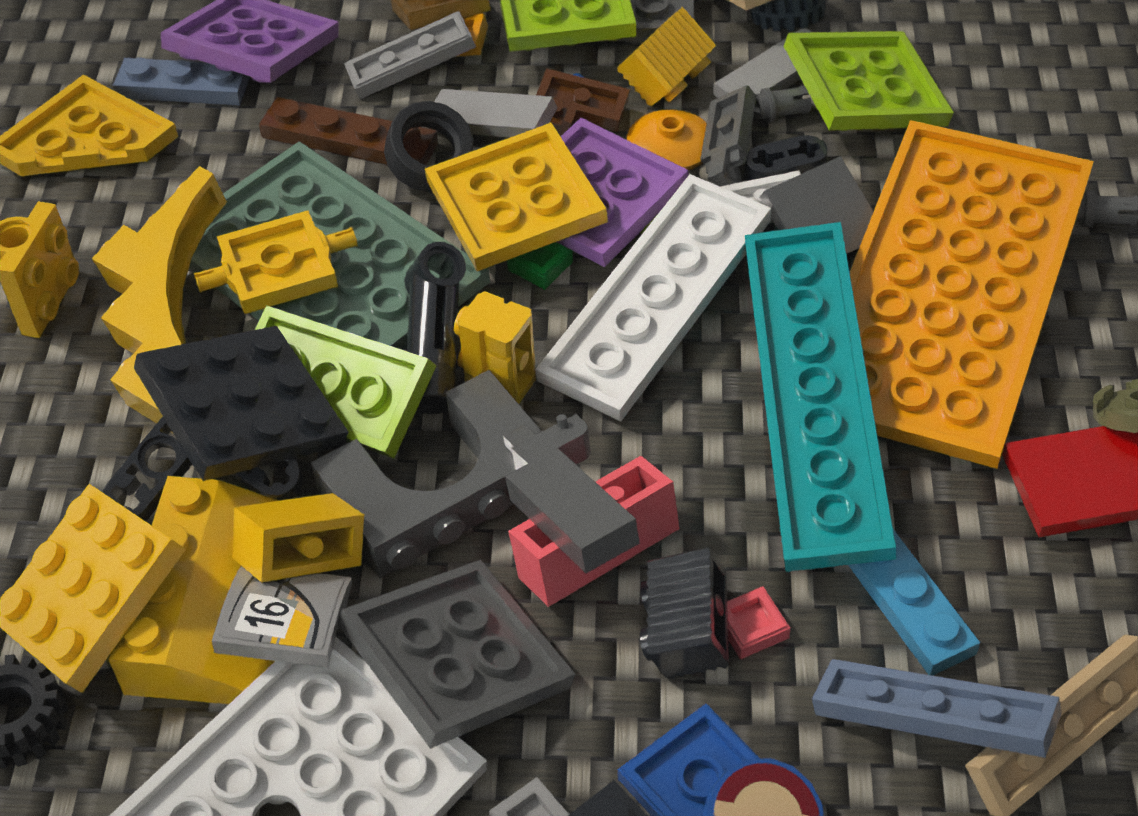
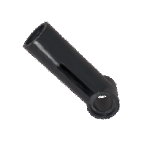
M446 242L428 244L410 266L404 279L405 288L410 295L407 352L428 358L436 365L435 371L416 410L417 413L421 414L448 412L446 392L455 388L457 335L454 333V322L458 314L459 282L465 275L466 263L461 252ZM429 269L432 270V271H435V272L440 276L441 279H439V278L435 277L433 274H431V272L429 271Z

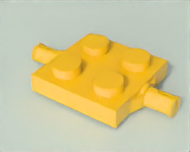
M307 210L217 236L222 254V266L198 273L195 272L194 276L200 293L228 284L229 288L237 294L244 314L264 309L266 305L271 307L338 287L336 274L331 264V254L352 247H358L357 239L352 227L325 235L314 225Z

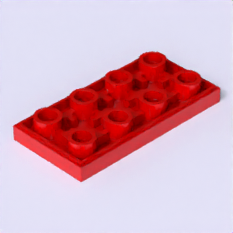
M1100 426L1004 444L1002 456L1039 538L1138 520V433L1118 431Z

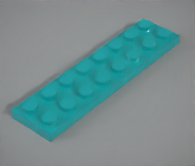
M841 222L744 235L785 571L895 560L896 544Z

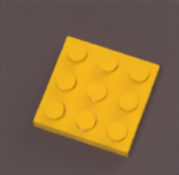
M552 123L425 168L427 182L476 271L608 222L606 207Z
M88 484L82 494L71 502L65 517L47 541L36 549L32 561L16 583L6 590L0 598V628L64 683L83 693L186 549L91 484Z

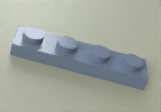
M836 659L831 660L812 697L815 715L1044 758H1046L1061 717L1060 698L1057 696Z

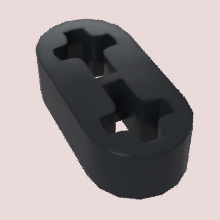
M802 135L753 147L746 156L747 160L744 166L745 180L750 181L799 171L800 174L826 163L827 145L816 136Z

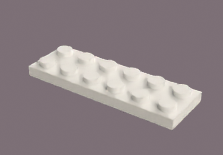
M689 174L535 369L537 381L618 421H622L746 255L744 235L762 233L771 221V208Z

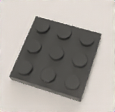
M482 560L469 563L341 610L339 627L430 749L569 690L575 677L573 670Z

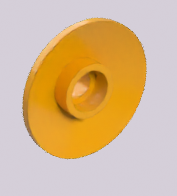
M682 110L654 111L640 117L632 124L627 133V140L687 170H691L703 164L700 158L707 122L695 114Z

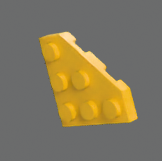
M83 74L0 136V164L20 176L144 162L151 159L178 137L175 123Z

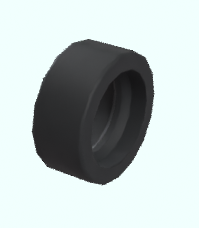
M433 101L415 102L400 110L392 121L386 136L384 154L388 168L399 181L412 189L433 192L427 182L425 168L431 166L419 163L405 150L403 138L406 132L411 128L418 127L437 130L445 135L453 145V158L472 152L474 140L470 126L457 111L446 104Z

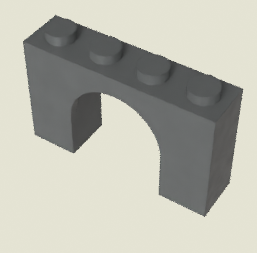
M490 370L446 392L450 425L478 458L471 472L457 483L432 491H417L401 487L383 474L357 439L311 462L318 495L334 493L364 514L362 555L379 578L395 570L409 567L418 557L442 544L446 545L454 542L463 532L487 519L491 520L499 517L507 508L514 505L509 497L505 475L516 469L513 454L505 446L503 436L523 425H526L535 434L542 431Z

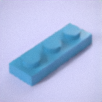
M893 529L896 544L895 560L851 564L848 566L927 674L933 676L977 655L980 642Z

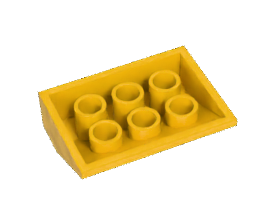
M167 476L152 526L186 550L110 654L109 663L124 695L230 704L275 662L272 660L214 653L212 638L227 593L241 567L240 564L232 559L234 507L278 500L221 480L210 479L202 481L201 478Z

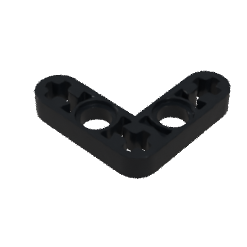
M163 416L108 481L102 493L119 503L117 498L122 493L128 496L135 493V497L139 501L138 506L135 509L127 506L125 508L144 521L148 520L157 509L167 476L183 477L192 466L180 443L175 437L168 435L172 430ZM159 448H170L176 453V461L173 466L164 472L150 470L148 459L151 453ZM295 458L267 465L277 472L282 470L284 466L286 467L285 472L289 481L285 485L275 482L269 487L270 481L266 473L259 467L252 469L250 474H247L250 470L230 474L255 493L278 501L294 498L299 493L303 482V476ZM138 471H141L150 483L155 484L152 490L145 483L141 485L135 476Z

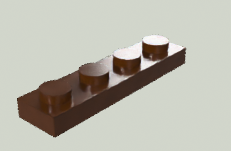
M276 97L259 123L261 138L293 145L301 142L308 148L387 165L384 148L392 121ZM423 127L411 128L404 135L403 146L413 159L427 165L438 145L437 130Z

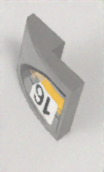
M241 566L227 593L212 638L214 653L328 668L337 630H341L339 627L341 610L347 608L352 578L315 573L261 583Z

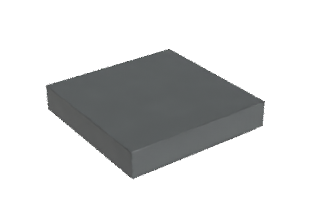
M841 156L771 187L760 196L762 203L771 208V218L778 230L841 222L847 257L858 252L874 212Z

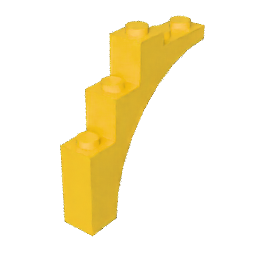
M200 166L186 181L179 185L176 192L155 214L149 217L145 225L138 232L123 225L110 240L103 244L98 253L92 258L108 286L122 293L119 298L113 301L101 319L117 344L133 353L131 357L127 358L120 365L110 381L127 406L156 424L162 418V414L134 370L136 355L141 352L186 344L182 325L183 287L191 258L206 229L227 203L214 174Z

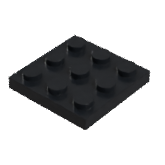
M277 326L141 352L136 355L134 370L202 481L341 447L345 444L348 430Z

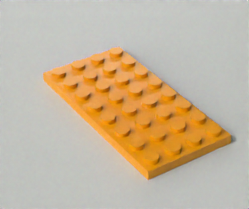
M910 120L849 272L877 436L998 469L1004 444L1012 425L1094 161Z

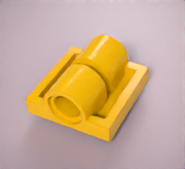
M38 201L28 218L10 217L0 221V282L21 334L40 338L49 321L56 317L59 304L69 287L76 283L79 275V264L74 258L67 238V230L62 224L56 204Z

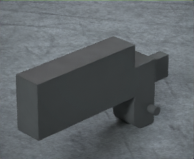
M564 414L558 415L556 417V425L538 434H535L526 425L503 436L504 444L513 454L516 469L505 475L510 500L582 571L588 573L640 544L636 518L577 466V464L586 460L591 455L587 424L577 414L569 418Z

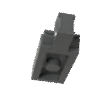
M748 85L710 102L700 160L706 166L707 179L720 187L740 183L742 176L738 166L744 164L747 160L746 156L748 155L756 94Z

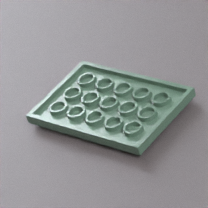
M297 142L223 193L227 203L206 229L191 258L190 270L198 273L222 266V254L217 236L308 210L314 225L325 235L352 227L358 247H352L331 254V264L336 274L338 287L271 307L401 350L407 348L410 295L405 288L404 279L406 272L428 244L433 242L451 244L450 242L301 142ZM457 248L466 263L465 275L459 282V307L490 283V273L488 268L476 271L468 255ZM429 269V271L431 272V274H433L435 277L441 279L440 276H439L435 271H432V270ZM228 284L216 287L218 291L241 307L237 294L229 288ZM264 309L249 314L259 321Z

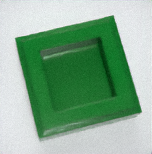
M554 242L507 260L508 270L545 290L573 263V251Z

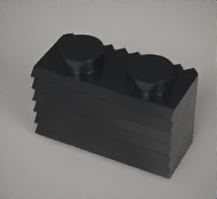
M707 547L647 561L649 569L647 571L648 580L642 581L640 587L642 602L648 614L646 618L648 627L642 628L640 631V643L645 658L648 661H653L664 677L673 679L675 676L684 677L686 673L694 675L697 671L705 673L707 669L715 671L718 667L726 669L729 665L726 569L713 549Z

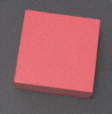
M763 586L727 601L728 640L740 660L789 639L791 628Z

